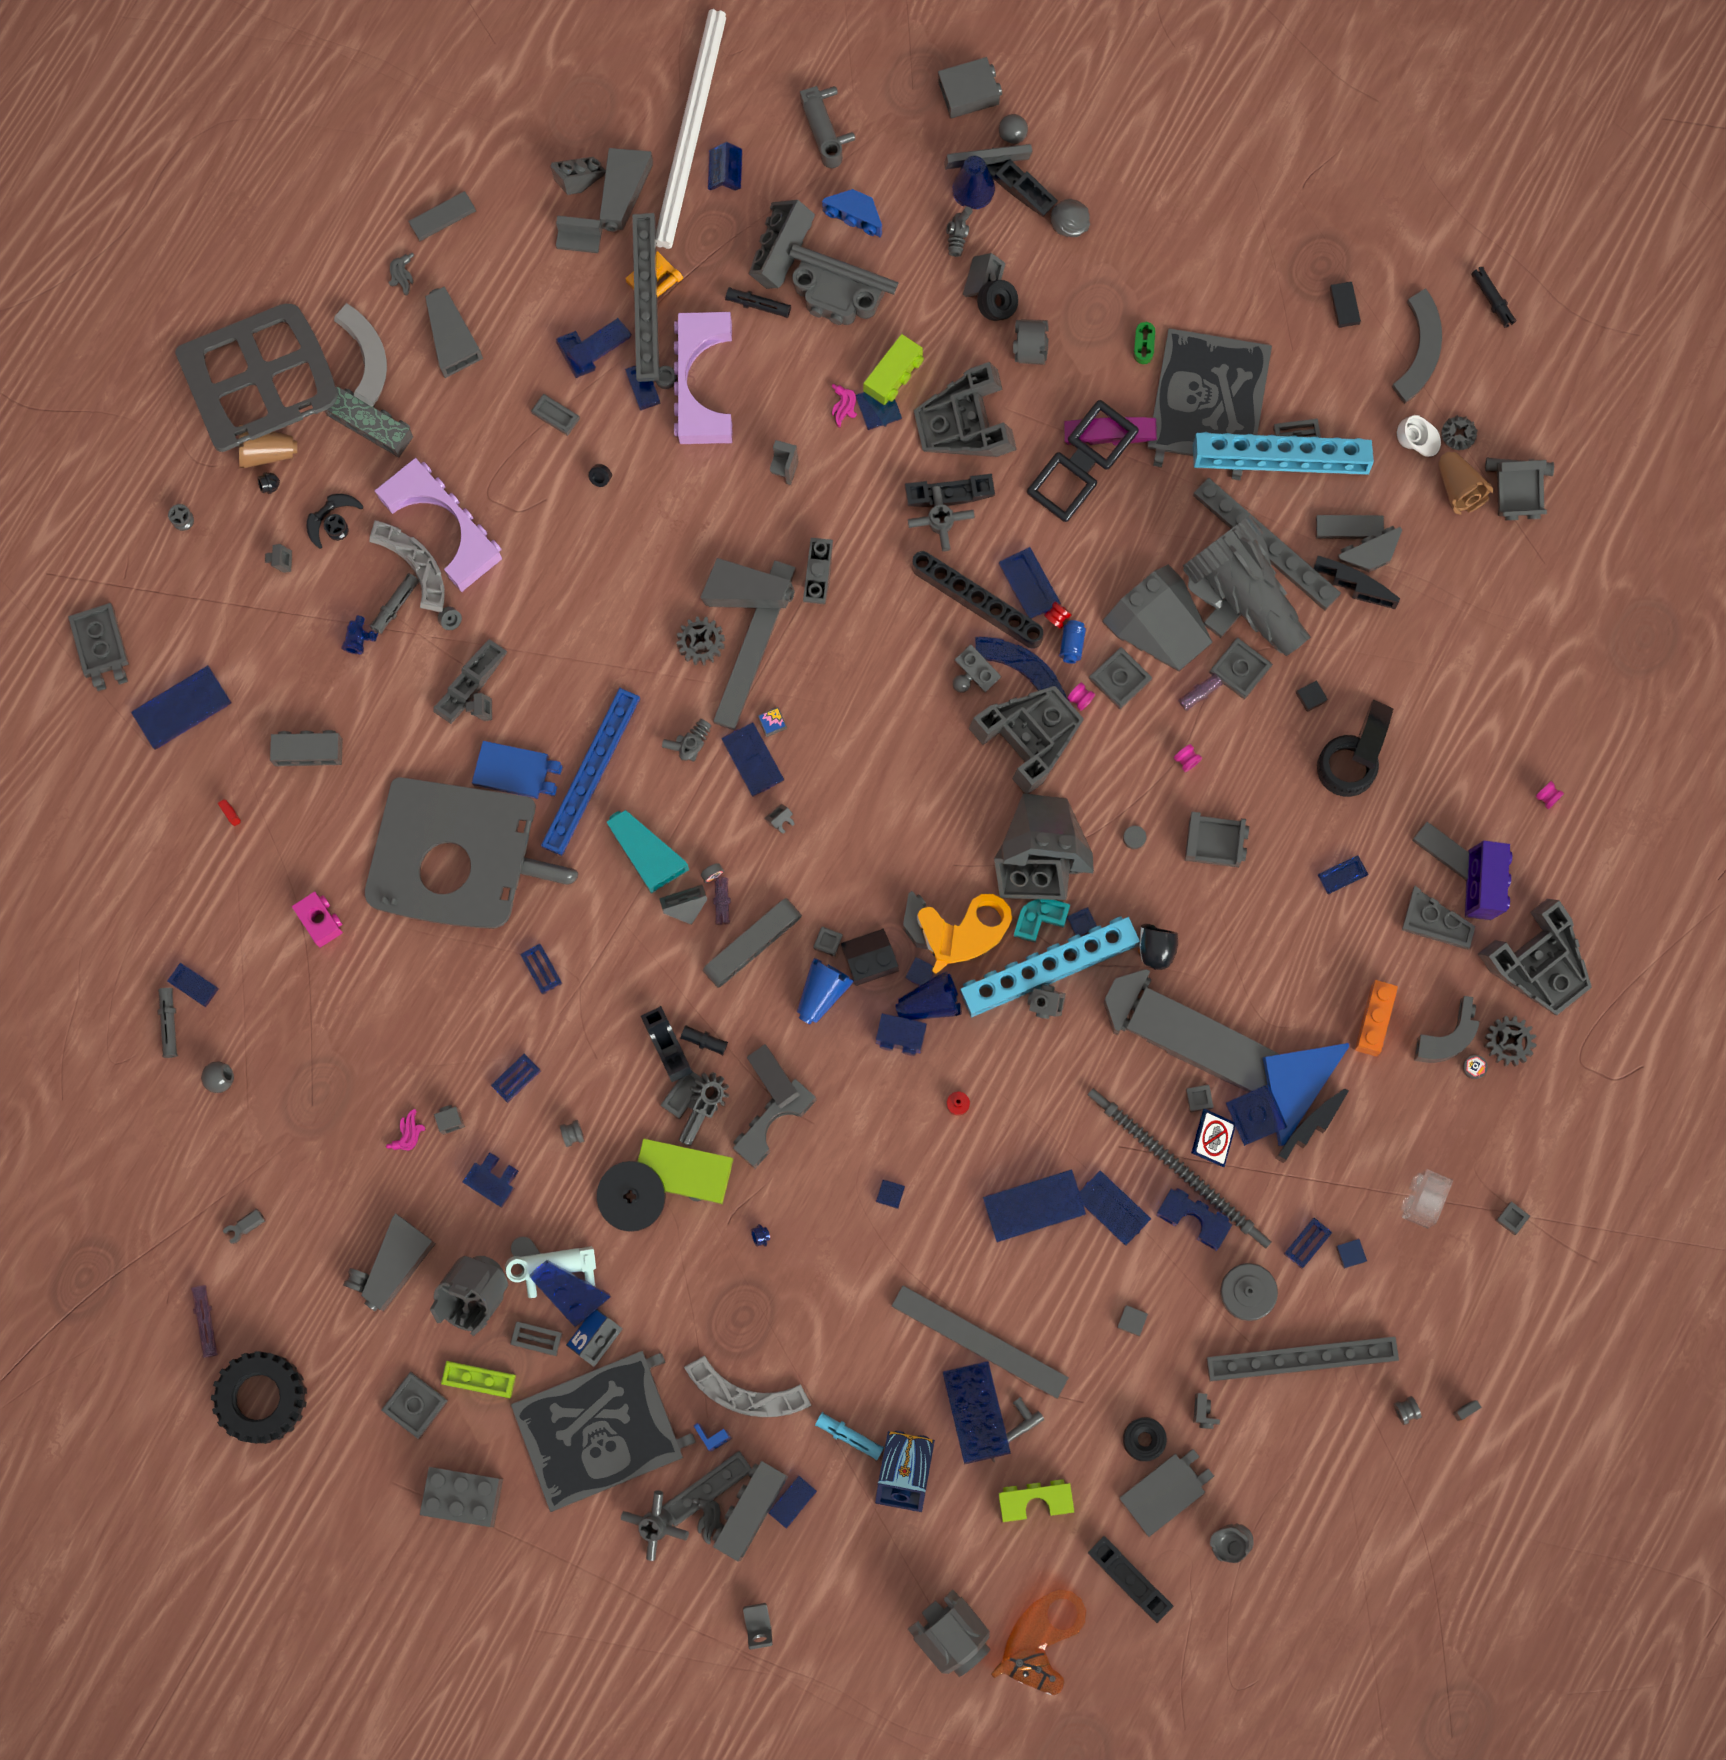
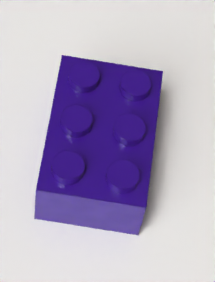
M1483 840L1468 850L1469 864L1468 879L1466 880L1465 917L1492 920L1505 913L1510 906L1508 887L1511 884V874H1509V865L1512 862L1513 855L1510 851V844Z

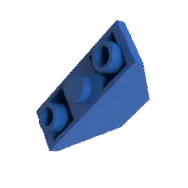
M851 189L823 199V212L828 217L843 220L850 227L856 226L863 229L870 236L876 235L881 237L882 223L872 197Z

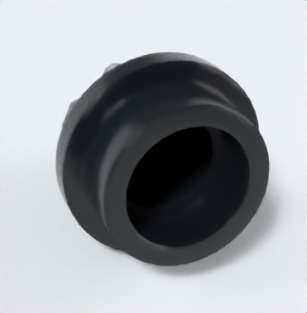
M264 472L263 475L257 478L261 493L272 494L279 487L280 480L274 473Z

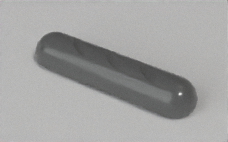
M525 857L520 873L565 885L574 883L578 878V871L575 869Z

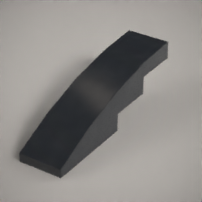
M1012 160L1004 163L979 165L981 169L1011 195L1042 217L1058 202L1028 171L1024 173Z
M1317 556L1313 569L1319 573L1334 576L1332 585L1354 590L1353 599L1396 609L1400 598L1384 585L1345 564Z
M1374 699L1372 700L1360 730V736L1355 746L1356 749L1352 760L1371 769L1374 768L1383 746L1394 708Z
M1343 1089L1307 1117L1288 1139L1276 1159L1284 1163L1296 1144L1304 1148L1315 1129L1324 1133L1349 1090Z

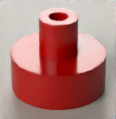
M954 1092L947 1099V1109L953 1115H964L970 1107V1100L963 1092Z

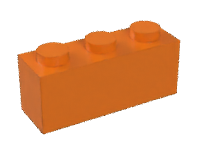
M1375 980L1371 985L1355 1051L1376 1057L1381 1053L1398 986Z

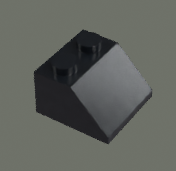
M884 928L840 943L855 986L899 972L894 952Z

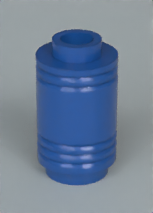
M1070 620L1064 625L1059 657L1065 663L1075 664L1076 661L1082 658L1086 628L1084 623L1080 621Z

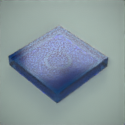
M1269 1084L1226 1102L1244 1146L1287 1128Z

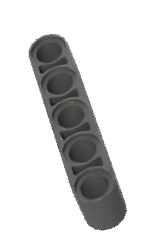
M787 898L783 899L712 959L702 971L717 988L721 987L791 928L802 917V914Z

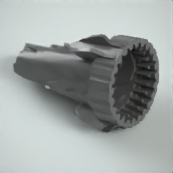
M1249 515L1184 564L1183 570L1189 577L1188 588L1191 592L1206 603L1214 606L1217 610L1222 607L1223 599L1225 598L1237 614L1240 612L1255 632H1260L1277 651L1287 656L1303 645L1311 636L1300 623L1295 609L1285 597L1287 592L1275 577L1276 572L1270 563L1267 545L1262 536L1263 532Z

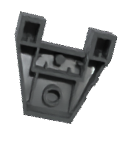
M990 362L968 369L963 373L964 376L956 382L952 381L945 390L938 395H933L914 410L924 452L998 457L1017 450L1013 431L1003 422L989 427L983 396L1003 390L998 369Z
M1052 686L1030 693L1022 698L1010 699L1009 702L990 705L973 718L969 730L982 745L999 733L1025 762L1017 768L1012 779L1025 794H1029L1044 783L1084 718L1057 687Z
M1546 899L1530 912L1542 929L1539 934L1515 953L1507 942L1495 940L1479 952L1478 955L1492 974L1554 1015H1558L1592 988L1585 962L1579 952L1578 947L1580 945L1578 939L1575 938L1572 918L1559 900Z

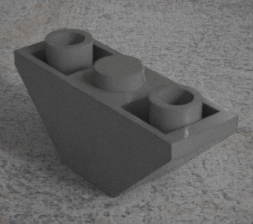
M594 157L552 162L550 165L555 182L567 195L582 193L606 173L601 163Z
M1394 526L1388 527L1381 531L1383 534L1374 538L1371 535L1361 540L1362 544L1353 547V545H1349L1341 549V554L1338 555L1339 562L1367 572L1389 564L1402 533L1401 527L1396 529Z
M811 538L803 602L826 604L832 564L833 540Z
M911 891L908 893L903 930L916 948L928 949L923 932L917 921L918 912L926 906V903L919 894L916 896Z
M1141 970L1114 980L1104 1000V1006L1114 1034L1118 1035L1120 1030L1125 1032L1131 1020L1127 1017L1131 1010H1136L1140 998H1138L1140 991H1145L1152 980L1148 978L1149 970Z

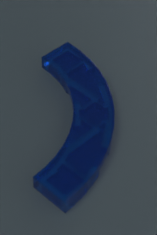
M975 637L976 650L986 661L1001 663L1017 670L1038 691L1056 686L1067 699L1057 676L1037 655L1018 644L1015 645L1003 639Z

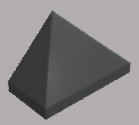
M703 885L659 898L664 914L691 925L707 901Z

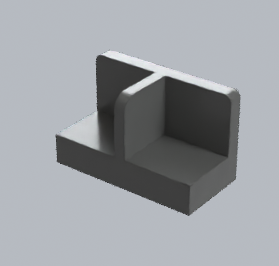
M775 440L773 446L774 457L770 466V472L786 477V484L791 485L799 462L797 446Z

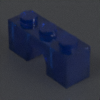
M1178 1188L1176 1190L1170 1189L1156 1216L1174 1227L1178 1225L1184 1216L1196 1217L1201 1224V1231L1196 1240L1217 1251L1232 1227V1224L1228 1222L1230 1219L1219 1212L1216 1215L1208 1210L1209 1206L1199 1200L1195 1203L1188 1199L1189 1195Z

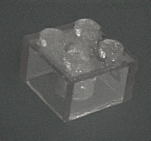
M1428 1169L1418 1173L1417 1176L1413 1177L1409 1189L1413 1190L1408 1198H1405L1401 1210L1404 1211L1402 1218L1427 1229L1435 1225L1453 1180Z

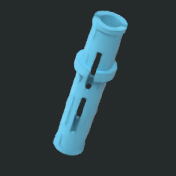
M824 1412L821 1413L815 1426L834 1435V1439L837 1440L839 1438L876 1461L878 1460L884 1449L883 1446L845 1426V1422L841 1421L840 1423L824 1414Z

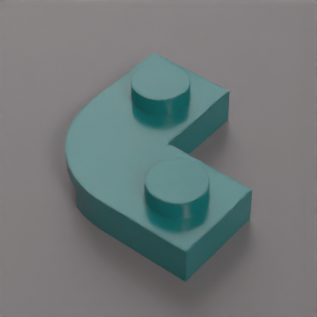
M1036 899L1023 906L1020 912L1014 937L1036 943L1042 922L1064 928L1070 904L1050 899Z

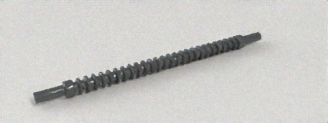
M1094 1088L1088 1093V1096L1105 1110L1104 1113L1108 1117H1114L1113 1121L1117 1120L1118 1125L1122 1124L1124 1126V1130L1128 1129V1134L1132 1133L1134 1139L1137 1137L1139 1143H1144L1143 1147H1149V1152L1153 1151L1154 1156L1158 1155L1159 1160H1164V1165L1168 1164L1169 1169L1173 1168L1175 1174H1180L1179 1178L1183 1177L1185 1179L1184 1182L1188 1181L1190 1187H1195L1194 1191H1200L1199 1195H1204L1205 1200L1209 1199L1210 1204H1215V1209L1219 1208L1220 1213L1224 1212L1226 1218L1230 1217V1222H1236L1235 1226H1240V1230L1244 1234L1248 1233L1265 1249L1271 1244L1272 1241L1254 1227L1255 1224L1250 1219L1246 1220L1245 1215L1241 1216L1240 1211H1235V1206L1230 1207V1202L1226 1203L1224 1197L1220 1198V1193L1215 1194V1189L1211 1190L1209 1184L1205 1185L1204 1180H1199V1175L1194 1176V1171L1190 1172L1188 1166H1183L1184 1162L1179 1163V1158L1175 1159L1173 1153H1168L1169 1149L1164 1150V1145H1159L1158 1140L1154 1141L1153 1136L1149 1137L1148 1131L1143 1132V1127L1139 1128L1138 1123L1134 1124L1133 1118L1128 1119V1114L1124 1115L1123 1110L1119 1111L1118 1105L1114 1102L1110 1103Z

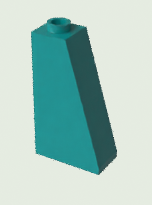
M626 810L623 812L617 811L609 817L610 820L607 821L609 829L651 894L689 871L688 864L683 858Z

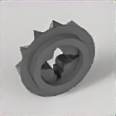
M1457 415L1445 422L1441 434L1443 441L1450 448L1464 450L1474 444L1478 429L1475 428L1474 422L1467 419V416L1459 417ZM1456 428L1459 430L1466 428L1463 433L1464 436L1461 434L1454 436Z

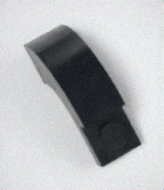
M660 1006L641 1015L642 1021L671 1082L693 1073L662 1007Z

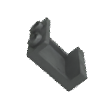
M1546 460L1497 463L1498 516H1505V521L1519 520L1520 515H1527V519H1541V514H1547V509H1544L1543 470L1547 469Z
M1191 812L1185 861L1239 868L1241 861L1246 860L1247 848L1243 847L1244 839H1248L1249 826H1246V819L1241 818V821L1203 817L1200 816V812Z

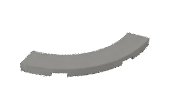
M346 303L335 315L334 321L342 326L353 339H356L360 346L364 362V375L354 392V396L373 407L383 390L386 379L387 359L385 350L373 326L362 314Z
M375 520L369 542L384 546L407 561L420 582L422 592L420 608L442 612L445 589L441 571L433 556L414 537L411 538L402 533L401 529Z
M705 1356L684 1367L697 1387L709 1398L723 1407L740 1414L754 1417H779L790 1415L812 1406L801 1384L785 1391L757 1393L739 1388L725 1380L715 1371Z

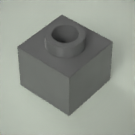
M452 1105L445 1106L439 1109V1113L434 1114L439 1132L443 1135L465 1127L460 1110L457 1107H452Z

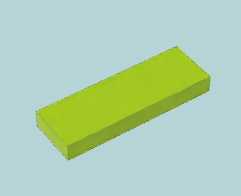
M446 1361L441 1384L511 1399L516 1375Z

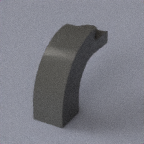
M1463 996L1460 999L1457 1025L1453 1033L1444 1037L1421 1034L1417 1038L1414 1061L1425 1063L1443 1062L1458 1055L1471 1043L1477 1033L1480 1022L1470 1020L1474 1018L1476 1012L1473 997Z

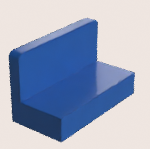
M697 1423L694 1425L709 1451H714L732 1439L725 1429L709 1438L701 1424Z

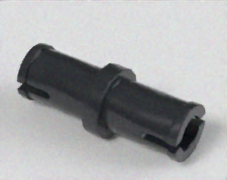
M685 1025L680 1039L698 1045L702 1050L706 1048L722 1056L728 1045L727 1041L713 1037L707 1031L703 1033Z

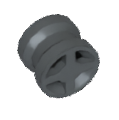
M177 504L170 508L168 517L176 529L185 531L192 527L194 517L185 505Z
M578 1120L573 1121L570 1125H560L566 1147L572 1146L575 1142H585Z
M350 1268L348 1271L349 1278L344 1281L343 1286L363 1293L369 1275Z
M1413 1396L1406 1398L1404 1402L1398 1401L1394 1403L1397 1416L1403 1425L1408 1424L1411 1419L1418 1420L1422 1418L1418 1404Z

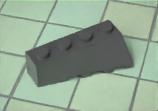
M799 200L771 203L772 215L767 217L765 222L767 226L766 233L762 234L759 240L762 246L761 249L756 251L749 271V275L766 289L780 288L784 283L785 276L794 263V258L789 257L790 251L794 244L802 246L803 239L812 226L815 214Z

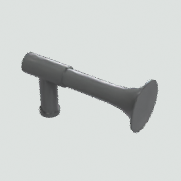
M1021 1397L1015 1400L1013 1405L1016 1406L1024 1421L993 1442L984 1443L981 1441L982 1447L993 1462H995V1455L1003 1446L1044 1421L1039 1411L1033 1415L1031 1414Z

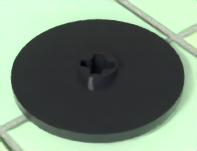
M627 1161L616 1164L603 1175L597 1189L598 1208L604 1219L617 1229L629 1232L645 1229L659 1218L664 1209L666 1193L662 1179L654 1169L644 1163ZM630 1190H632L633 1194H636V1199H633L632 1203L629 1198H626V1194L630 1193Z

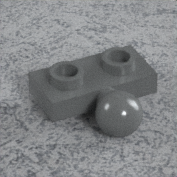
M971 644L954 659L966 672L965 675H958L953 680V688L957 692H966L970 688L971 680L983 692H986L1001 678L999 673Z

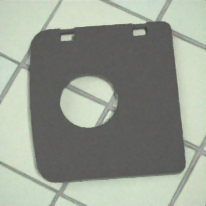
M402 777L394 779L390 786L365 887L366 901L374 909L422 921L474 928L495 929L503 926L508 921L512 912L514 895L517 890L530 827L536 810L535 802L530 797ZM520 820L526 821L523 833L517 832ZM440 844H457L466 850L471 861L468 879L458 890L449 894H436L429 891L423 884L420 874L424 857L432 848ZM504 888H510L508 900H501Z

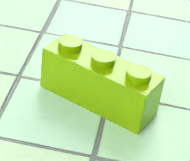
M901 334L863 383V392L883 406L889 401L892 402L898 394L899 387L909 381L912 370L919 368L924 360L923 348Z

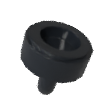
M596 464L589 471L588 477L593 485L604 487L611 480L612 472L607 466Z

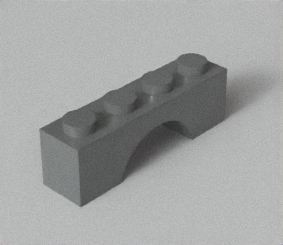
M796 1079L793 1080L792 1084L800 1096L782 1109L772 1098L764 1108L767 1111L761 1117L757 1115L749 1124L751 1127L746 1134L741 1133L733 1142L735 1144L733 1147L734 1151L754 1169L770 1153L766 1135L772 1122L784 1115L802 1117L817 1101L816 1097Z

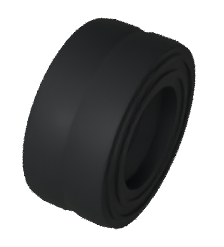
M1005 280L987 282L978 292V308L981 314L989 320L1008 319L1016 312L1018 307L1017 291L1010 282ZM996 294L1001 297L1000 306L995 304L994 298Z
M1142 1417L1132 1421L1126 1427L1123 1434V1444L1125 1450L1132 1458L1139 1461H1151L1159 1457L1165 1450L1167 1436L1163 1426L1158 1421ZM1143 1432L1150 1434L1152 1438L1151 1444L1146 1447L1141 1446L1138 1442V1436Z

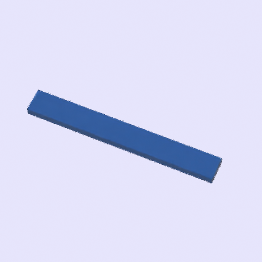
M619 688L541 844L542 848L563 856L640 700V696Z

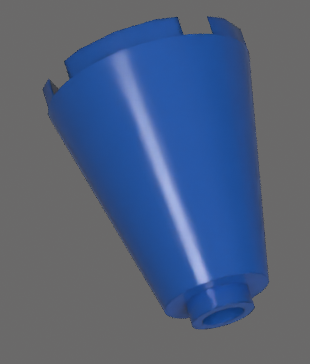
M814 958L797 1012L800 1014L799 1019L808 1024H811L812 1021L817 1023L846 992L854 980L831 965L825 966L821 960Z

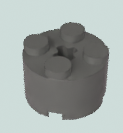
M1016 320L1015 333H1017V340H1014L1013 343L1015 362L1019 364L1045 365L1049 338L1045 334V331H1049L1048 320Z

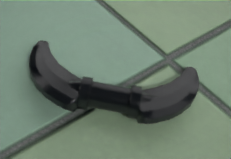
M347 494L327 496L326 504L318 512L308 515L307 533L316 547L322 549L319 530L321 522L324 520L323 518L338 507L351 506L362 510L363 505L356 498Z

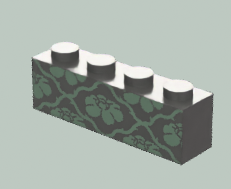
M337 386V400L332 407L325 410L326 415L399 458L413 438L410 430L411 427L402 420L397 422L392 419V416L387 411H379L374 406L371 407L356 398L351 390L347 388L343 390Z

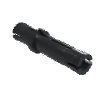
M1479 267V272L1477 269L1474 270L1471 275L1491 304L1492 312L1497 314L1504 328L1509 327V322L1513 325L1517 320L1509 310L1508 302L1501 297L1484 267Z
M728 287L725 297L726 301L741 304L744 308L748 309L751 307L785 318L789 317L791 311L790 304L757 296L751 291L743 292ZM739 296L750 300L756 301V303L739 298ZM761 303L775 306L777 309L762 305Z

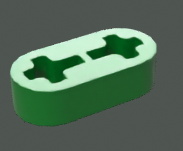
M1142 322L1136 328L1134 359L1139 364H1148L1153 359L1156 331L1154 325L1150 322ZM1143 329H1147V340H1143ZM1142 346H1146V357H1142Z

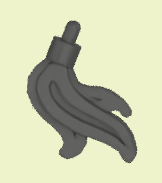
M414 253L405 254L390 263L392 279L388 283L390 286H396L399 283L403 287L405 295H408L410 292L408 280L413 284L412 275L405 269V266L411 261L410 259L414 256Z
M693 1498L692 1502L696 1504V1507L703 1509L704 1512L698 1522L697 1531L699 1534H702L704 1542L710 1544L714 1528H724V1524L720 1523L719 1504L714 1500Z

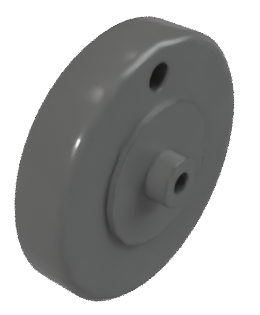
M1245 1263L1232 1268L1225 1275L1220 1287V1297L1225 1309L1232 1316L1244 1321H1255L1266 1316L1274 1308L1278 1297V1288L1274 1277L1268 1270L1257 1264Z

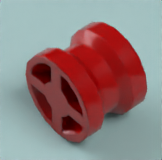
M1054 601L1052 609L1047 611L1044 616L1055 626L1062 629L1064 621L1069 619L1072 614L1061 604Z

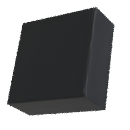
M1317 680L1296 692L1307 712L1326 703L1328 700Z

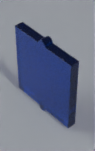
M865 392L856 395V400L868 430L880 426L886 427L887 424L902 419L895 399L883 405Z

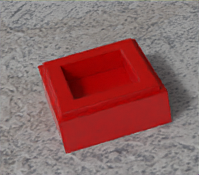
M223 799L218 802L219 807L234 827L241 823L240 818L227 800Z

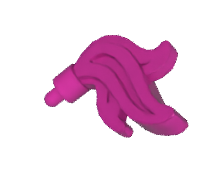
M832 384L835 393L841 397V400L834 405L832 410V416L837 412L835 422L837 427L840 428L841 422L846 415L851 418L857 416V413L854 412L856 395L852 390Z
M416 1109L408 1113L406 1123L404 1122L405 1118L402 1117L400 1121L401 1139L392 1141L391 1144L386 1145V1148L410 1151L416 1146L420 1132L426 1130L423 1125H416L415 1123Z

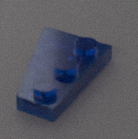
M546 1260L529 1275L531 1280L574 1327L579 1325L611 1297L610 1293L598 1289L590 1282L574 1276L571 1272L549 1260Z

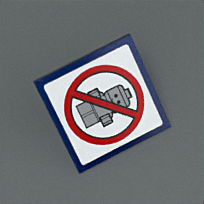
M1203 1109L1191 1154L1220 1167H1225L1236 1123L1207 1109Z

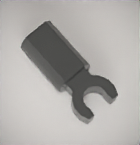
M256 1208L237 1221L235 1226L230 1225L224 1228L223 1232L228 1234L230 1231H234L235 1236L229 1242L235 1244L240 1241L242 1234L249 1233L266 1220Z

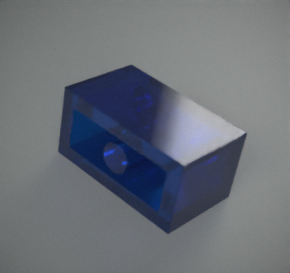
M882 1013L876 1036V1044L880 1045L879 1048L893 1051V1048L901 1049L903 1054L915 1056L916 1053L921 1054L927 1023Z

